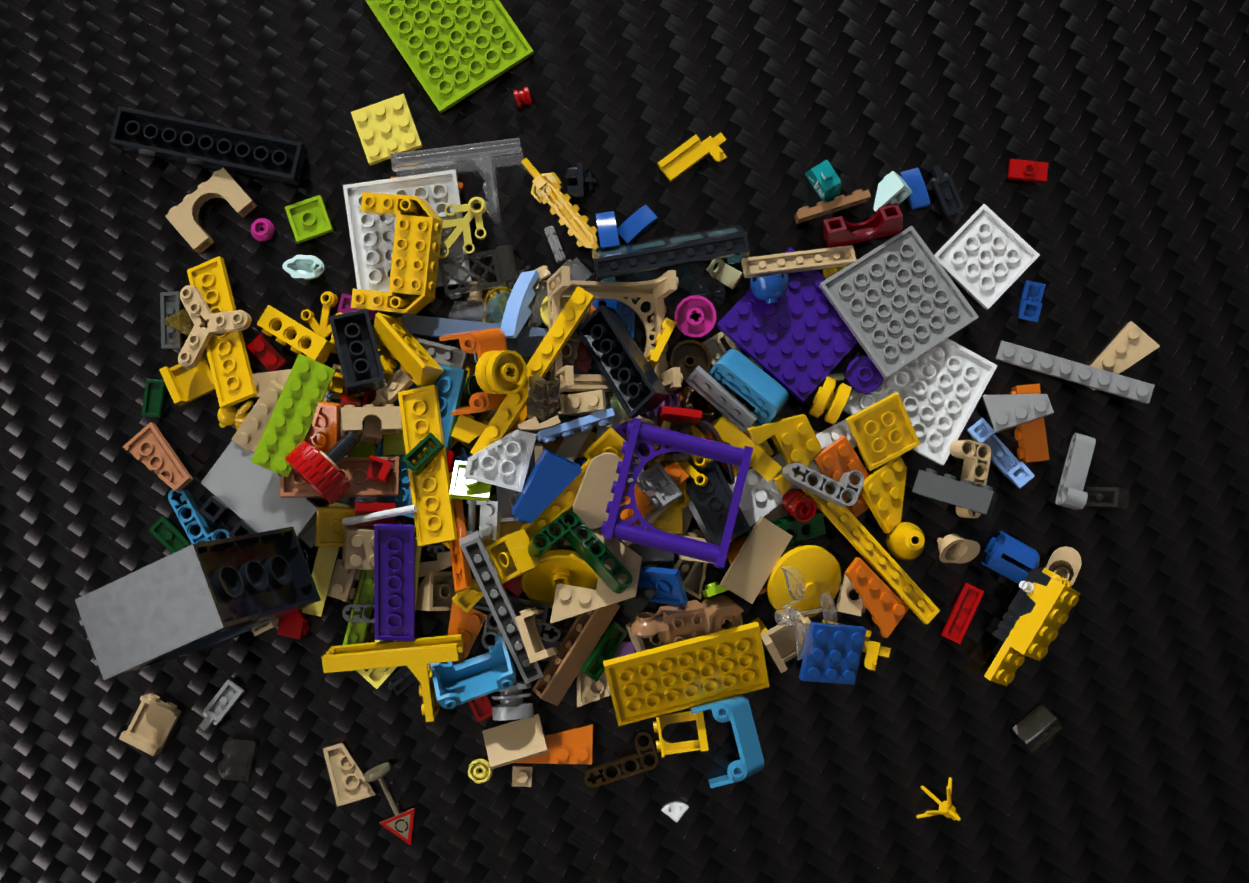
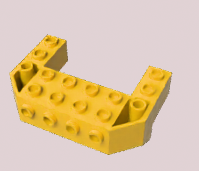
M362 192L361 212L369 215L396 217L389 292L353 289L351 308L416 315L435 298L443 221L431 205L420 197Z

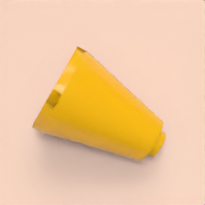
M902 522L887 534L886 544L892 556L899 560L909 561L917 558L923 552L925 537L917 525Z

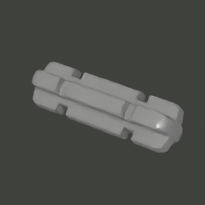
M549 226L544 231L546 237H548L547 239L555 260L559 263L566 258L559 239L555 235L554 227Z

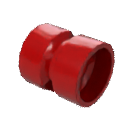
M790 489L782 497V507L796 520L806 522L814 517L817 510L816 503L801 490Z

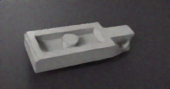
M228 679L203 710L204 713L202 715L205 719L199 727L205 731L213 724L218 725L245 690L231 679Z

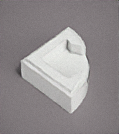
M671 802L665 805L661 811L677 823L689 806L682 802Z

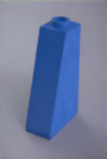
M544 448L522 492H520L511 509L514 518L521 523L526 521L531 524L581 473L582 468L580 465Z

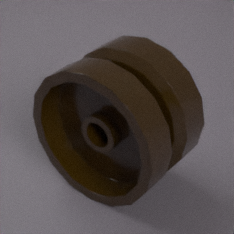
M696 340L679 342L667 358L669 369L680 367V373L683 375V383L681 385L690 386L685 380L698 365L707 373L711 367V355L708 348Z

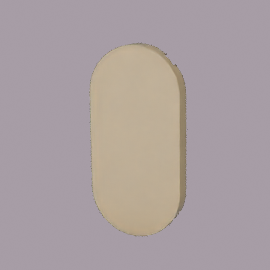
M602 453L595 456L589 462L573 502V512L590 529L599 528L602 526L603 521L608 520L609 513H606L608 501H613L614 493H611L613 482L618 481L617 465L619 461L623 462L614 453Z

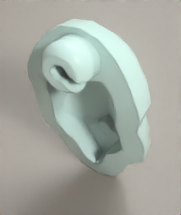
M296 255L292 259L285 261L282 265L283 269L295 279L312 280L321 276L324 271L323 262L313 255Z

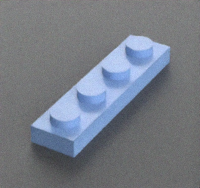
M613 408L537 432L538 443L544 441L547 444L555 441V437L561 435L563 438L573 435L574 431L580 429L581 432L592 429L593 425L599 424L603 426L609 424L610 420L615 416Z

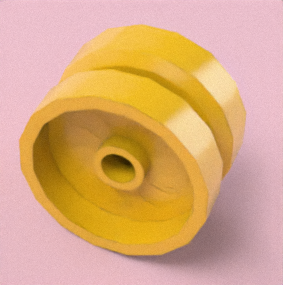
M491 350L485 352L478 359L475 377L480 388L488 394H514L519 392L525 384L527 367L522 356L515 351Z
M826 376L813 398L809 414L819 418L824 410L827 409L824 421L834 425L847 402L852 387L842 383L834 393L836 380Z

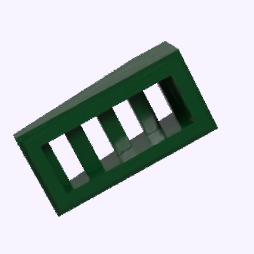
M430 433L401 460L418 476L444 448V445ZM430 441L436 446L434 449L428 444ZM424 448L430 452L428 455L423 451ZM419 454L424 457L422 460L418 457ZM414 459L418 462L416 466L412 463Z

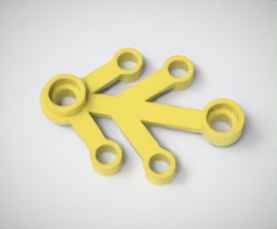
M473 197L469 200L468 204H448L445 207V213L449 217H453L456 213L467 212V214L463 218L443 220L442 231L445 228H456L447 240L440 244V250L445 249L446 253L444 255L439 254V259L449 257L451 246L462 232L464 236V252L468 255L475 252L470 230V222L474 217L477 228L475 236L480 240L486 238L487 232L484 229L482 218L487 209L484 199ZM475 204L481 205L479 210L474 209ZM450 207L454 208V212L451 214L447 212ZM483 230L484 235L478 236V231ZM468 245L473 247L470 252L466 251Z

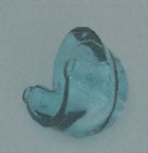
M511 292L494 295L488 301L487 314L493 322L497 324L502 323Z

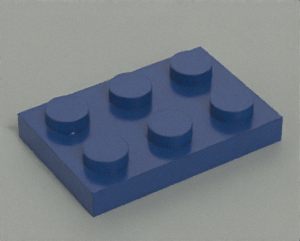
M640 566L635 600L682 606L687 604L688 598L678 569Z

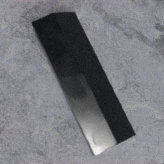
M600 305L576 330L629 418L632 419L656 409L670 396L615 309Z

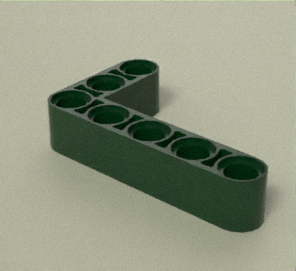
M573 511L563 512L539 531L528 545L530 555L537 558L543 556L565 538L613 592L617 594L625 592L633 581L631 573ZM564 520L568 521L571 525L566 524ZM550 532H554L557 536L551 535ZM577 535L582 536L584 540L580 539ZM535 543L541 544L543 548L536 546ZM604 564L608 565L611 570L607 569ZM618 579L622 580L624 582V585L621 584L618 581Z

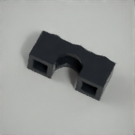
M210 496L199 510L213 523H217L228 530L230 537L258 533L216 496Z

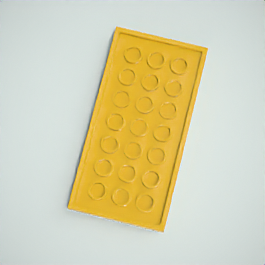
M758 621L603 661L618 726L770 687Z

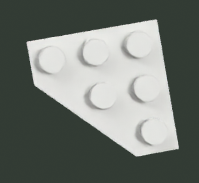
M518 429L514 430L468 457L463 477L522 492L537 434Z

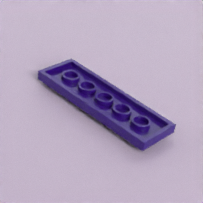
M374 525L375 640H415V525Z

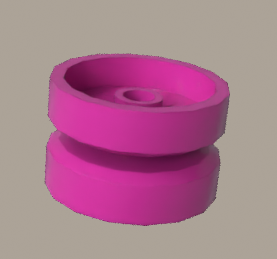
M699 295L684 298L677 305L674 313L679 331L691 338H701L708 335L716 323V310L713 303ZM693 314H698V315H699V318H698L697 321H695L694 319H692V315H693Z

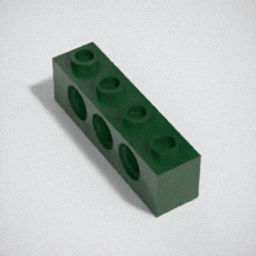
M816 510L814 517L806 522H800L792 515L770 521L784 531L788 530L787 533L793 536L787 546L800 545L802 541L816 540L819 536L826 534L823 512L820 510ZM751 531L745 533L746 539H747V537L749 536V534H750Z

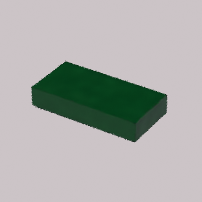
M146 379L141 416L163 418L167 387L164 380Z

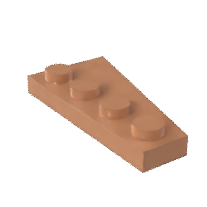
M152 422L123 446L125 450L132 453L137 460L144 463L149 470L157 474L161 480L177 492H180L193 480L156 424Z

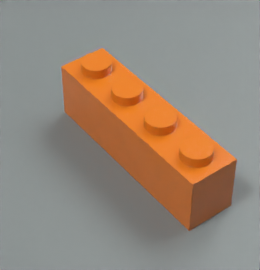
M1040 383L1015 386L1010 391V394H1041ZM1044 417L1016 426L1014 435L1019 445V448H1017L1018 459L1023 463L1049 460Z

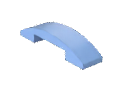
M983 417L967 430L974 441L987 444L991 448L990 461L1019 489L1035 476L994 434L995 432Z

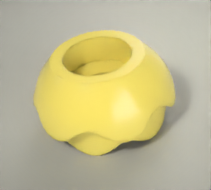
M481 758L472 761L468 769L469 778L477 784L487 782L492 776L489 762Z

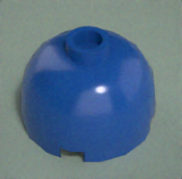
M788 273L783 274L784 278L781 277V274L761 276L756 278L757 281H755V277L750 278L753 294L760 300H766V304L778 302L777 298L783 297L788 291Z

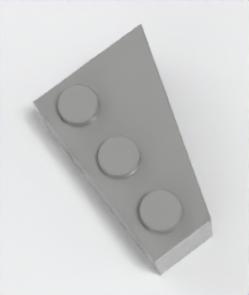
M1047 394L982 395L995 433L1050 416L1054 413Z

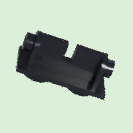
M402 666L386 680L387 687L398 696L414 683L417 678L407 666Z

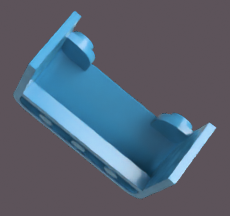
M737 695L690 708L692 714L711 709L715 720L718 722L731 721L740 760L733 761L728 765V775L708 779L711 788L742 781L763 769L764 758L750 704L744 695Z

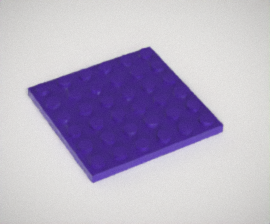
M790 247L785 253L796 251ZM817 270L788 273V291L783 297L777 298L778 302L766 304V300H760L755 297L752 289H750L716 325L720 331L801 403L804 402L858 342L820 289L819 284L825 281L826 278Z

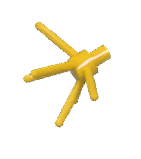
M949 777L948 786L946 787L947 801L941 802L926 787L921 786V789L939 805V810L926 811L923 814L917 815V819L944 815L952 820H961L956 813L955 807L952 805L951 777Z

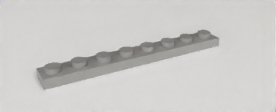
M1006 341L1000 342L995 358L998 361L1145 404H1149L1155 386L1147 382Z

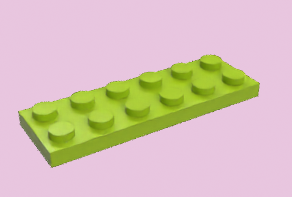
M298 354L251 459L252 463L286 478L289 477L292 468L286 463L285 458L297 445L305 441L312 426L318 403L323 401L335 375V369L302 354Z

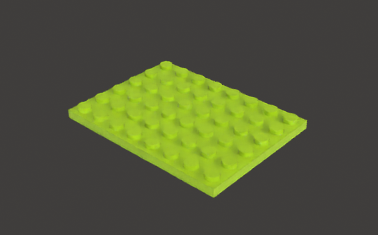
M365 0L440 114L534 54V51L499 0Z

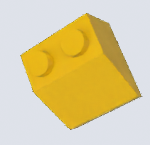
M524 529L508 534L486 547L502 584L540 566L538 557H533L528 552L530 539Z

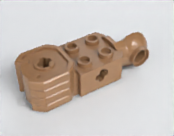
M727 595L705 598L700 603L697 600L688 601L685 606L671 604L659 607L655 616L652 612L638 613L630 627V632L643 638L652 637L658 633V638L663 645H668L743 625L741 613L744 610Z

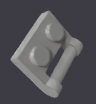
M490 499L489 502L467 500L468 528L466 535L478 531L482 539L499 540L502 500ZM476 505H480L479 530H475Z

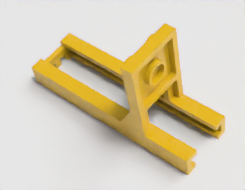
M462 634L415 638L414 641L392 640L331 646L322 657L323 672L332 673L407 666L421 683L419 685L420 697L423 696V703L421 705L422 715H425L426 722H432L439 712L440 704L436 698L430 663L459 661L460 655L458 652H463L464 650Z

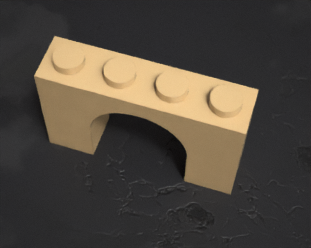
M224 168L215 171L209 180L202 182L192 194L186 195L183 201L178 206L172 207L165 216L188 244L199 254L214 243L201 227L198 220L199 210L206 201L213 198L225 199L242 217H245L257 206Z

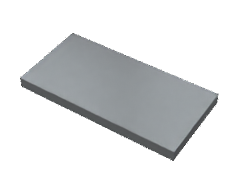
M232 440L201 484L258 533L294 527L299 539L317 515L318 506L309 498H281V475L252 463L251 459L254 453L250 450H245Z

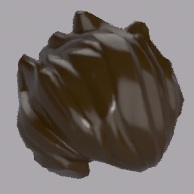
M691 386L683 389L682 408L701 410V420H707V418L717 413L718 410Z

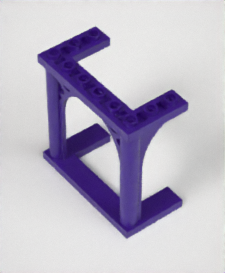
M634 418L633 423H628L626 431L628 442H623L621 453L624 454L623 462L619 461L616 473L619 474L618 481H614L611 493H614L613 501H608L606 513H609L608 520L603 521L601 533L604 534L603 537L610 541L616 538L714 563L713 567L719 569L724 568L753 447L745 446L740 448L644 424L641 419ZM651 442L656 443L655 446L661 445V448L655 451ZM644 443L649 447V456L643 457L638 452L639 444ZM683 452L738 466V474L720 546L661 531L650 525L642 517L636 505L634 491L637 477L646 463L663 453ZM634 453L636 457L641 460L638 466H635L633 464V462H636L635 457L633 456ZM629 478L634 480L632 484L628 483ZM624 497H630V503L621 506L626 501ZM628 508L634 510L635 513L631 519L622 520L620 518L623 510ZM636 519H639L641 521L640 527L636 524L635 527L631 526L630 524H633L636 521Z

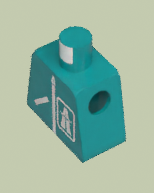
M828 160L805 173L822 201H829L840 194L841 180Z

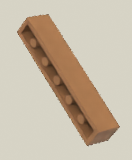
M616 603L578 615L557 649L559 654L551 658L543 671V677L539 678L532 688L536 695L544 701L556 706L559 705L617 613L620 605Z

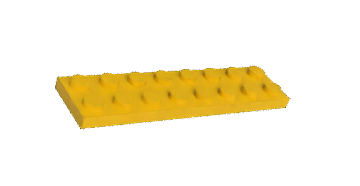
M218 256L187 270L190 285L200 290L212 313L236 310L224 258ZM205 321V324H206V325H205V328L208 327L207 324H208L209 322H207V321ZM242 331L213 334L206 347V352L220 408L225 409L257 396Z
M429 385L398 392L406 454L430 433L444 445V448L418 476L408 468L412 505L416 504L418 509L414 513L417 544L421 547L458 540L453 500L449 497L450 478L437 386ZM431 441L428 443L433 449L436 447ZM426 448L423 449L427 455L430 453ZM421 454L418 455L421 460L424 458ZM415 459L412 461L415 466L418 464Z

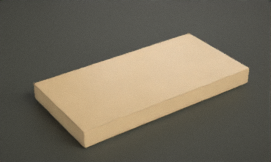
M760 516L720 582V585L753 604L793 536Z

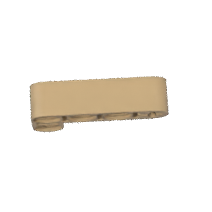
M972 440L953 441L950 445V453L956 458L964 459L960 482L966 479L975 482L974 486L981 487L982 484L986 485L991 460V448L987 444ZM956 506V513L961 518H978L981 513Z

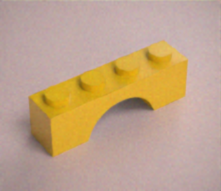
M470 414L459 415L451 438L469 445L473 440L481 436L489 422L484 420L482 423L478 422Z

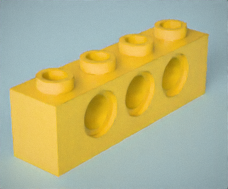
M270 305L267 306L257 322V325L263 328L261 332L270 337L275 335L277 342L284 346L288 343L292 346L290 350L297 354L304 353L306 357L322 364L325 363L335 346Z

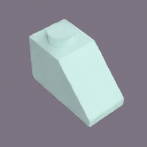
M894 171L887 174L878 183L873 208L875 212H877L879 207L896 203L899 205L913 193L902 177Z

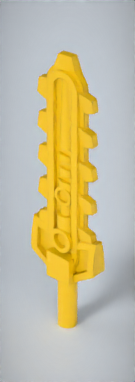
M524 158L521 163L534 178L531 194L540 204L548 203L551 206V214H557L560 217L558 222L561 226L565 224L569 228L567 232L569 236L574 235L578 239L576 242L578 247L584 246L585 248L597 250L599 248L596 235L598 230L595 226L590 227L587 224L589 219L585 215L581 216L578 213L580 208L576 204L572 205L569 202L571 197L568 194L563 195L560 191L562 188L560 184L562 182L554 172L540 174L531 162Z

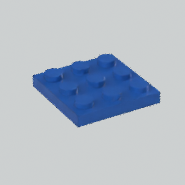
M811 622L799 679L810 682L855 684L867 629L863 626Z

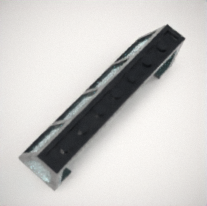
M741 225L625 244L620 245V247L591 250L596 281L616 282L615 276L725 257L728 265L741 263L742 258L749 256L750 248L747 232Z

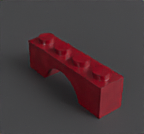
M897 203L879 207L870 219L861 223H849L842 216L823 220V237L828 248L846 246L898 234L903 229V215Z

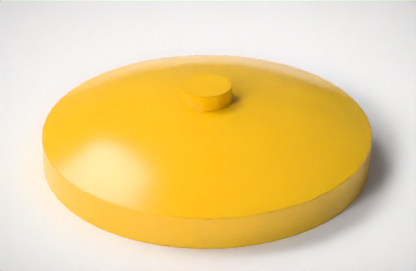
M804 545L790 550L777 561L768 577L767 595L770 603L781 615L787 618L798 612L804 618H811L821 613L832 603L838 593L841 584L839 563L832 554L819 546Z
M571 550L548 551L543 556L538 557L540 566L522 575V588L525 594L530 599L549 602V608L552 609L557 583L596 590L599 577L576 551Z

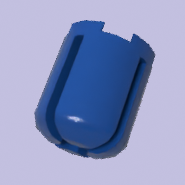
M999 531L1001 534L997 538L992 537L984 550L987 553L985 562L981 560V563L1013 582L1020 584L1021 581H1025L1030 570L1006 557L1003 553L1031 569L1038 568L1040 561L1039 553L1007 533Z

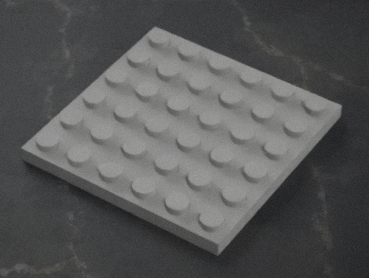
M913 226L908 227L819 284L822 292L884 379L979 318Z

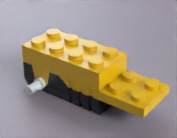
M1046 568L1031 569L1025 581L1020 582V589L1008 607V612L1004 614L1002 622L1000 621L998 624V629L992 634L1004 643L984 675L988 680L1007 686L1013 681L1018 667L1024 663L1025 656L1038 661L1045 657L1050 643L1058 635L1059 628L1067 621L1071 608L1077 604L1080 593L1071 588L1070 581Z

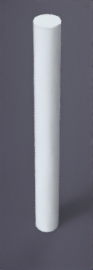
M415 504L343 518L342 524L343 526L395 517L415 513L418 509Z

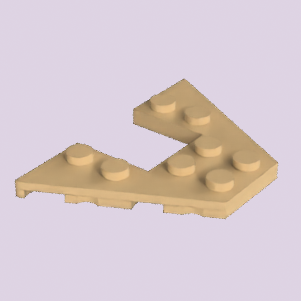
M602 527L591 529L631 573L633 581L626 591L621 594L613 592L600 577H598L596 590L557 583L550 624L635 598L642 557L616 538L613 541L606 540L603 537L604 534L601 533ZM577 535L580 539L584 540L582 536ZM565 539L564 545L571 546ZM604 564L607 569L611 570L608 565ZM618 579V581L624 585V582Z

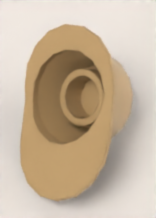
M952 533L944 538L937 539L940 552L939 559L944 563H967L976 558L980 552V544L977 541L963 539L958 534Z
M1059 547L1052 553L1046 569L1069 580L1072 586L1081 569V556L1072 547Z

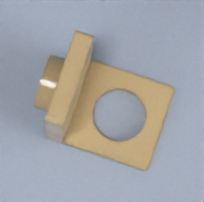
M721 258L713 259L706 269L712 278L719 280L731 289L735 288L743 276L741 271L726 264ZM718 262L717 268L713 271L714 265Z

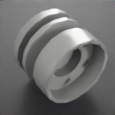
M516 680L512 687L499 690L500 694L492 695L491 699L500 700V704L492 706L493 720H517L533 717V703L524 702V698L532 696V692H523V689L532 687V682L525 684L524 681Z

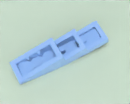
M537 270L521 272L512 289L501 323V330L504 331L506 339L516 338L532 313L528 306L536 295L532 288L540 276Z

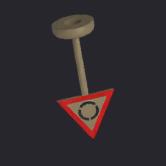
M388 762L380 764L364 774V778L368 782L379 780L395 816L379 824L411 845L415 808L399 814L383 779L391 770L390 764Z

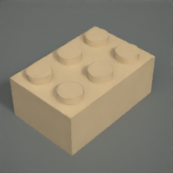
M344 526L341 562L344 569L374 570V526Z

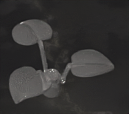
M784 566L781 569L785 574L789 593L794 600L788 605H784V609L776 610L775 620L779 626L786 624L787 626H795L797 660H800L810 655L813 651V639L810 630L805 628L804 623L796 622L799 616L823 612L824 621L827 624L833 625L837 623L838 614L833 597L828 592L822 593L820 596L822 608L799 613L796 608H792L794 604L803 598L802 593L806 590L805 581L802 573L797 568Z

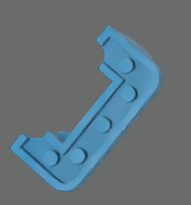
M736 349L727 351L708 372L720 385L724 386L726 384L755 408L753 413L758 417L755 426L770 423L789 398L788 391Z
M502 635L495 638L494 647L492 645L488 646V653L455 665L452 661L448 662V664L441 662L430 663L436 698L441 707L453 709L457 705L510 688L516 683L515 662Z

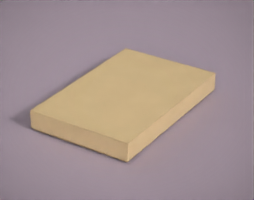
M539 714L483 730L491 769L548 752Z

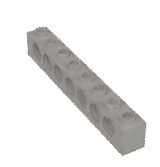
M476 531L460 538L462 551L525 684L543 677L539 661L534 663L529 661L515 620L517 614L479 532Z

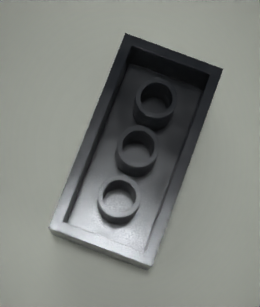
M368 309L330 316V325L347 395L350 396L386 388Z

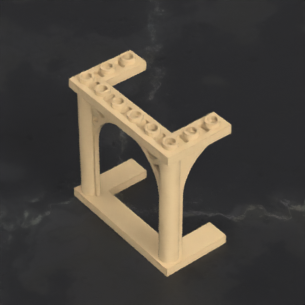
M561 266L547 280L548 328L550 330L561 313L560 298H570L577 286L595 296V299L616 300L626 304L636 312L646 332L644 356L647 358L650 349H655L656 347L654 341L658 333L662 334L660 327L666 315L664 298L678 288L679 279L676 277V270H668L657 279L648 281L600 282L570 280V266ZM637 298H640L636 304H633L632 299L636 301ZM645 301L649 302L650 310L643 313L640 310L641 304ZM651 315V323L647 321V316ZM667 343L653 370L669 393L681 387L683 375L680 373V367L669 369V362L666 361ZM562 350L550 367L551 395H558L563 392H589L596 390L613 392L601 374H574L573 366L565 365L562 367Z

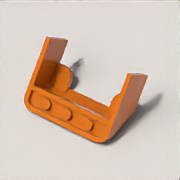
M500 328L450 333L439 337L440 341L459 339L461 349L466 353H477L478 359L485 352L491 350H508L506 335ZM485 391L477 392L470 397V406L457 408L451 412V415L480 413L499 408L507 394H488Z

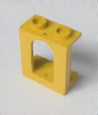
M691 711L656 716L657 721H653L654 733L659 734V740L656 741L657 753L661 752L662 757L701 750V752L709 751L703 711L693 714ZM696 720L699 739L677 743H668L663 739L662 730L666 725Z

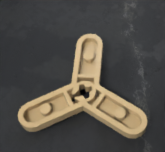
M192 285L183 287L180 292V299L192 319L194 327L179 353V364L187 369L196 367L213 334L246 330L251 324V316L243 310L212 313L198 288ZM205 321L209 322L207 328H205Z

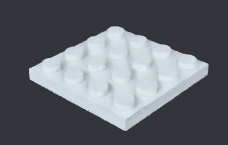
M983 204L934 256L946 273L984 309L988 310L1040 254L988 206Z

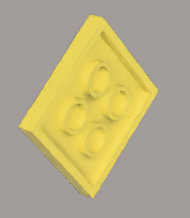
M404 93L351 112L370 166L423 147Z

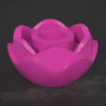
M259 218L252 223L251 234L257 241H267L272 238L275 227L270 220Z

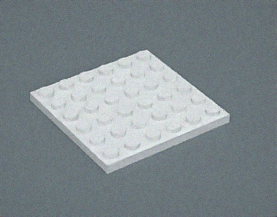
M456 169L343 185L357 289L389 292L396 217L369 215L361 212L362 192L417 196L426 200L442 221L463 218L462 212L456 213L453 217H449L445 213V207L448 204L461 205ZM448 208L447 212L450 214L453 213L454 208ZM456 227L445 228L442 231L441 243L447 240ZM463 232L451 246L449 257L439 259L436 288L466 284L472 281L469 257L463 250ZM441 249L439 254L444 255L446 250Z
M947 338L884 379L881 386L874 392L862 394L851 390L842 411L851 416L895 392L899 393L921 444L912 450L943 466L950 455L951 443L958 440L998 365Z

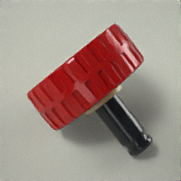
M348 431L326 454L322 451H317L306 441H302L287 455L285 461L317 494L328 503L334 504L350 488V483L339 472L340 469L337 464L360 442V439L352 431Z

